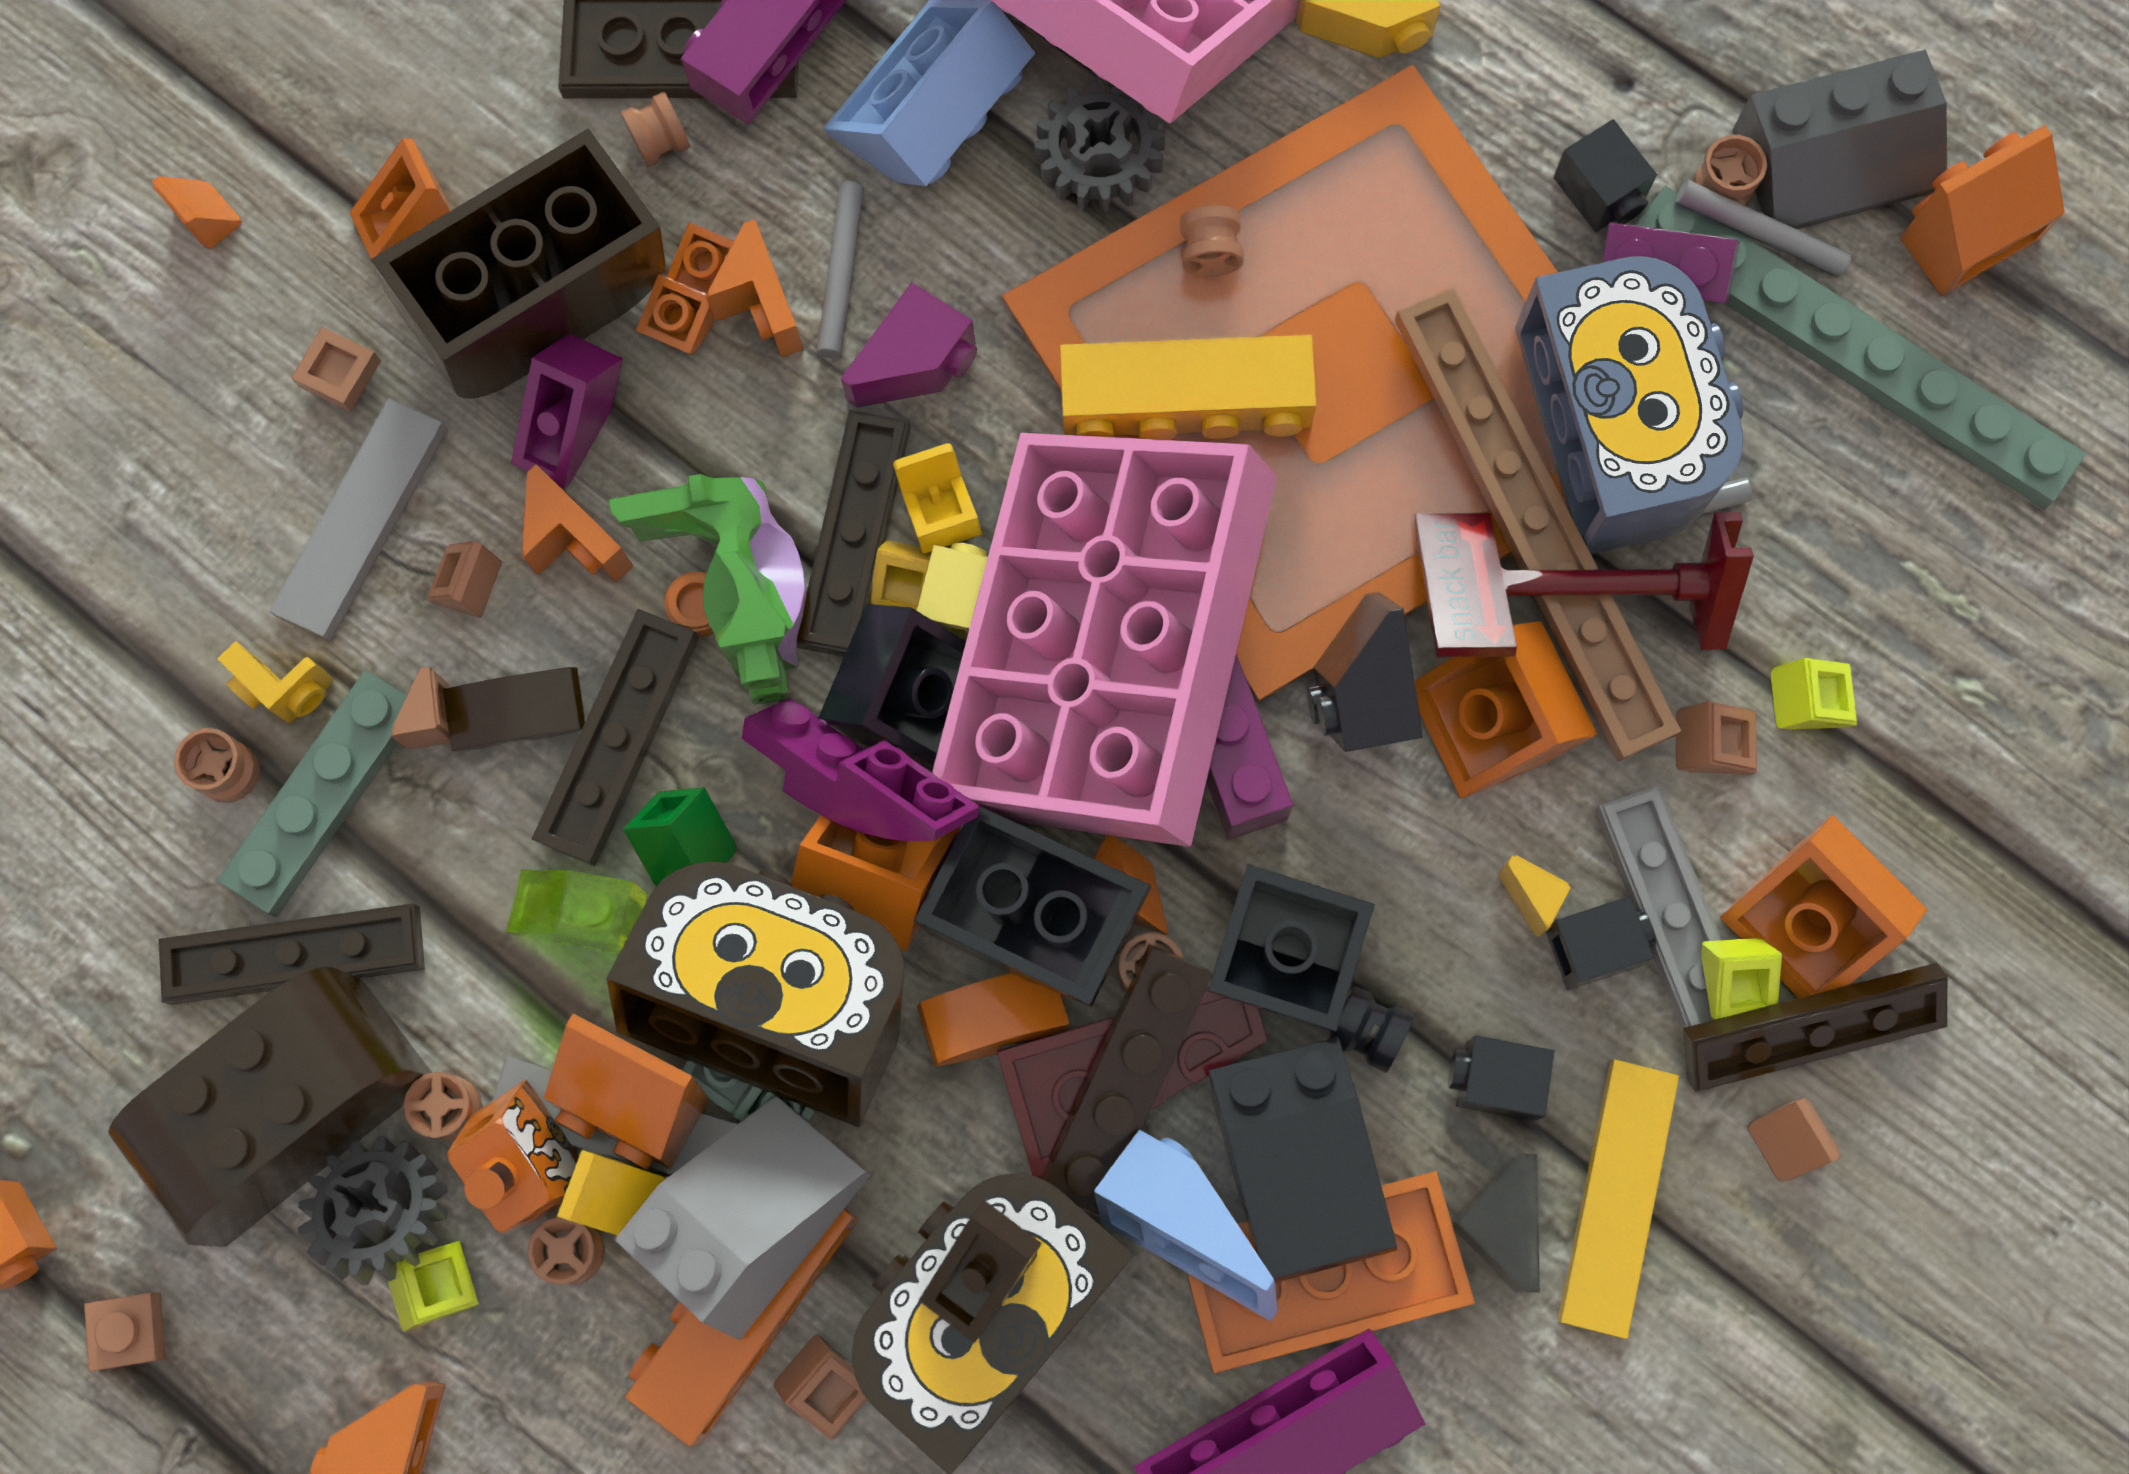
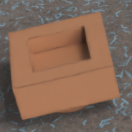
M321 327L291 379L298 387L351 412L381 360L374 351Z
M145 1293L84 1304L89 1372L166 1360L161 1293Z

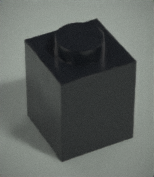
M1612 119L1566 148L1562 153L1553 178L1596 233L1609 225V222L1616 221L1619 224H1626L1638 216L1649 203L1646 197L1657 177V173L1617 122Z
M1631 896L1557 919L1546 931L1567 991L1639 968L1654 959L1651 948L1656 946V937L1652 923L1643 909L1636 911Z
M1473 1036L1465 1043L1464 1051L1454 1050L1451 1060L1448 1088L1458 1090L1456 1107L1529 1121H1536L1545 1117L1555 1050L1482 1036Z

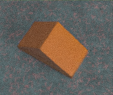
M402 138L350 211V216L372 259L452 211L436 176L414 140Z

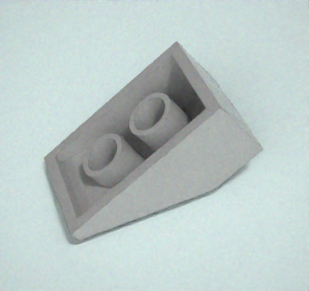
M775 1096L660 1183L615 1238V1241L702 1323L741 1340L871 1175L782 1099Z

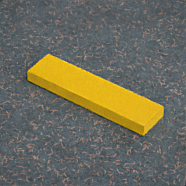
M1616 1059L1609 1063L1557 1319L1559 1323L1621 1339H1628L1680 1075Z

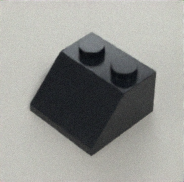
M1380 592L1368 593L1363 597L1314 666L1316 685L1307 687L1308 705L1314 725L1320 724L1324 736L1330 735L1344 752L1423 738L1404 609Z
M866 604L818 719L869 747L885 740L892 746L902 750L908 757L924 768L933 771L966 641L912 607Z
M1247 864L1208 992L1336 1032L1375 904Z

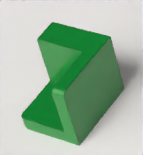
M705 787L659 791L623 828L624 833L656 887L667 876L683 867L702 862L727 863L737 850L735 841Z

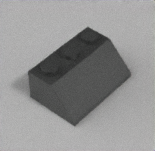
M1926 49L1752 94L1732 129L1734 135L1749 137L1758 143L1766 155L1767 169L1760 185L1755 189L1763 214L1795 229L1932 194L1935 191L1932 182L1947 170V102Z

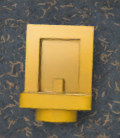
M946 443L894 461L893 467L923 554L931 552L934 545L946 547L952 543H958L982 535L977 514L963 481L956 454L951 444Z
M237 641L217 658L234 675L226 685L253 710L262 703L268 710L288 724L297 717L306 716L315 710L323 701L326 695L325 690L334 681L323 668L309 657L304 658L280 680L256 655Z

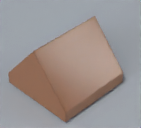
M475 541L449 544V546H446L428 593V601L481 618L502 561L482 544Z

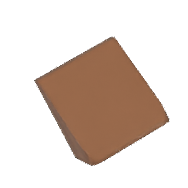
M430 667L419 669L392 728V738L406 749L450 743L443 689L450 688V686Z
M1711 701L1680 708L1677 711L1676 721L1682 731L1676 736L1677 769L1700 773L1745 775L1757 773L1756 711Z
M1805 1097L1786 1102L1753 1120L1748 1125L1749 1133L1774 1175L1780 1181L1791 1180L1840 1158L1839 1153L1841 1152L1809 1099H1805Z
M815 1335L809 1340L773 1384V1387L787 1406L831 1441L867 1400L857 1383L853 1365L819 1335Z

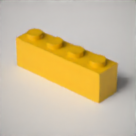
M1312 335L1060 345L1064 435L1095 437L1139 435L1141 439L1170 440L1177 433L1202 432V435L1206 438L1226 439L1238 435L1239 431L1264 430L1267 435L1285 437L1301 432L1302 428L1312 427L1316 410Z

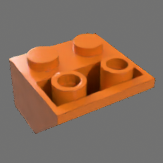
M2045 125L2022 138L2017 132L2006 135L1986 150L1983 154L1985 159L1971 167L1965 161L1953 165L1932 182V186L1935 189L1934 193L1922 200L1911 211L1915 218L1902 234L1900 240L1941 296L2041 240L2065 213L2053 137Z

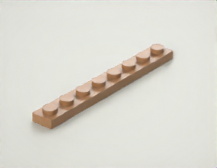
M1454 287L1397 311L1394 321L1520 570L1598 569ZM1612 595L1534 596L1618 762L1672 739L1682 732Z

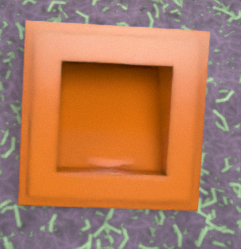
M158 176L152 181L154 184L152 188L204 248L207 246L211 249L242 223L238 214L208 182Z

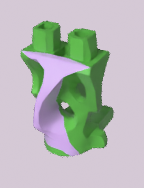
M698 474L688 476V483L683 486L609 499L612 515L622 527L631 528L639 542L693 535L718 545L705 576L703 588V607L717 643L732 666L736 676L740 677L743 688L749 689L750 700L753 705L791 698L786 669L799 666L796 647L797 635L807 595L805 574L792 537L778 525L770 513L764 482L754 478H711Z

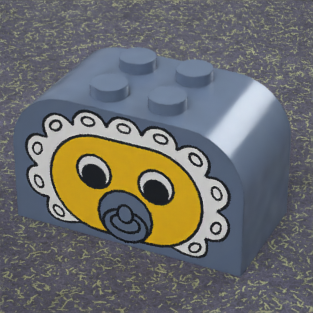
M1643 256L1620 258L1536 277L1516 323L1515 330L1567 509L1590 554L1669 537L1685 530L1700 517L1732 475L1740 461L1743 450V429L1740 421L1743 416L1742 396L1736 383L1728 382L1722 363L1725 355L1723 335L1716 323L1710 324L1700 292L1692 280L1680 269L1665 261Z

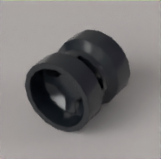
M1354 985L1345 1002L1337 1031H1331L1328 1039L1338 1037L1343 1053L1354 1050L1365 1056L1368 1065L1387 1073L1405 1040L1415 1014L1397 1005L1386 1008L1375 1002L1372 993ZM1376 1024L1378 1027L1373 1037H1371L1369 1034L1373 1025Z

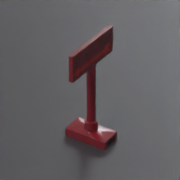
M1714 512L1701 562L1675 563L1672 569L1505 570L1500 564L1490 513L1415 514L1414 527L1436 657L1515 656L1517 643L1507 596L1672 595L1674 601H1690L1689 608L1701 650H1726L1754 558L1752 548H1735L1743 523L1741 513Z

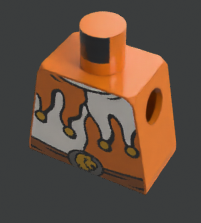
M527 1079L471 1115L447 1152L449 1162L464 1183L466 1198L473 1206L482 1209L494 1229L501 1234L538 1221L561 1207L579 1159L578 1154Z

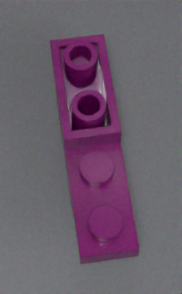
M791 698L744 719L741 739L786 770L782 791L805 807L833 822L858 832L885 839L933 841L978 817L979 805L954 789L951 784L941 780L915 762L902 750L892 746L885 740L864 750L852 739L819 720L805 706Z

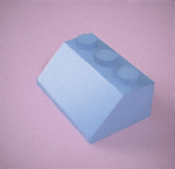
M929 0L824 126L823 130L836 142L896 183L926 187L945 174L951 164L950 157L962 142L974 136L984 126L987 120L986 113L998 98L1011 91L1020 82L1023 76L1022 69L1034 56L1035 52L1002 10L991 0Z

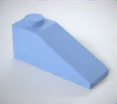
M1139 1130L1094 1190L1101 1223L1271 1322L1278 1311L1275 1281L1190 1152L1172 1139L1162 1138L1159 1141Z

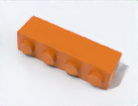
M844 1208L741 1340L702 1323L679 1301L669 1317V1320L676 1324L675 1328L661 1347L651 1343L635 1362L628 1377L635 1381V1384L625 1398L691 1447L702 1443L857 1224L859 1218Z

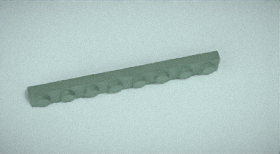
M1666 185L1635 225L1740 240L1729 302L1724 303L1725 305L2045 510L2055 501L2085 457L2086 453L1740 232L1676 203L1678 193Z

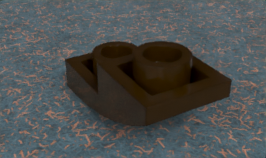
M577 667L531 672L443 689L452 751H471L519 740L534 741L581 731L585 724Z

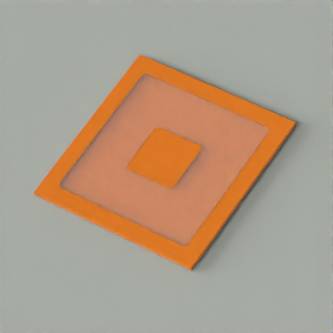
M1413 64L1002 295L1003 302L1061 393L1060 345L1312 335L1316 410L1311 428H1302L1301 432L1285 437L1270 436L1264 430L1239 431L1238 435L1226 439L1206 438L1202 435V432L1177 433L1173 439H1170L1173 441L1249 444L1277 475L1236 652L1248 686L1258 703L1314 670L1318 660L1366 594L1380 592L1403 607L1405 616L1427 604L1414 527L1415 514L1490 513L1499 559L1502 560L1512 554L1394 321L1397 311L1454 287L1565 503L1515 330L1516 323L1535 278L1557 273L1558 271ZM1205 205H1222L1236 209L1241 214V231L1236 235V242L1243 248V266L1230 274L1203 277L1187 273L1183 269L1182 252L1188 245L1187 240L1180 232V217L1185 212ZM1139 435L1114 436V438L1141 439Z

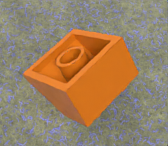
M1542 621L1513 625L1517 643L1515 656L1452 657L1415 680L1419 713L1461 799L1548 763L1598 735Z
M1832 814L1781 858L1720 916V919L1740 939L1759 938L1782 954L1780 980L1798 998L1850 985L1904 942L1928 909Z
M820 815L799 845L791 884L794 888L818 897L822 894H829L845 900L855 911L871 917L884 926L896 940L900 950L907 952L921 927L914 920L962 825L933 841H901L858 832Z
M572 1014L566 1024L544 1095V1099L560 1111L555 1119L556 1123L587 1140L591 1139L595 1130L618 1141L612 1151L614 1154L648 1171L653 1161L671 1170L710 1100L693 1076L575 1014Z

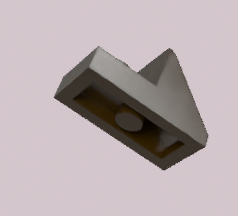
M984 1200L966 1223L918 1301L975 1343L1037 1257V1251L1043 1243Z

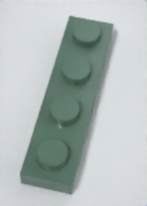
M365 669L217 881L266 913L277 918L397 746L398 742L392 738L391 733L407 695Z

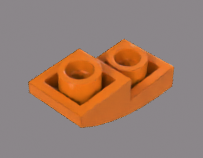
M689 222L667 277L658 275L636 331L694 355L715 321L706 297L734 241Z
M1012 973L982 980L921 1001L917 1006L935 1067L996 1055L1003 1045L1042 1038L1062 1032L1070 1024L1059 993Z

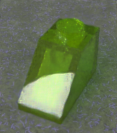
M521 870L506 932L518 936L619 954L645 906L647 893L633 881L573 870Z

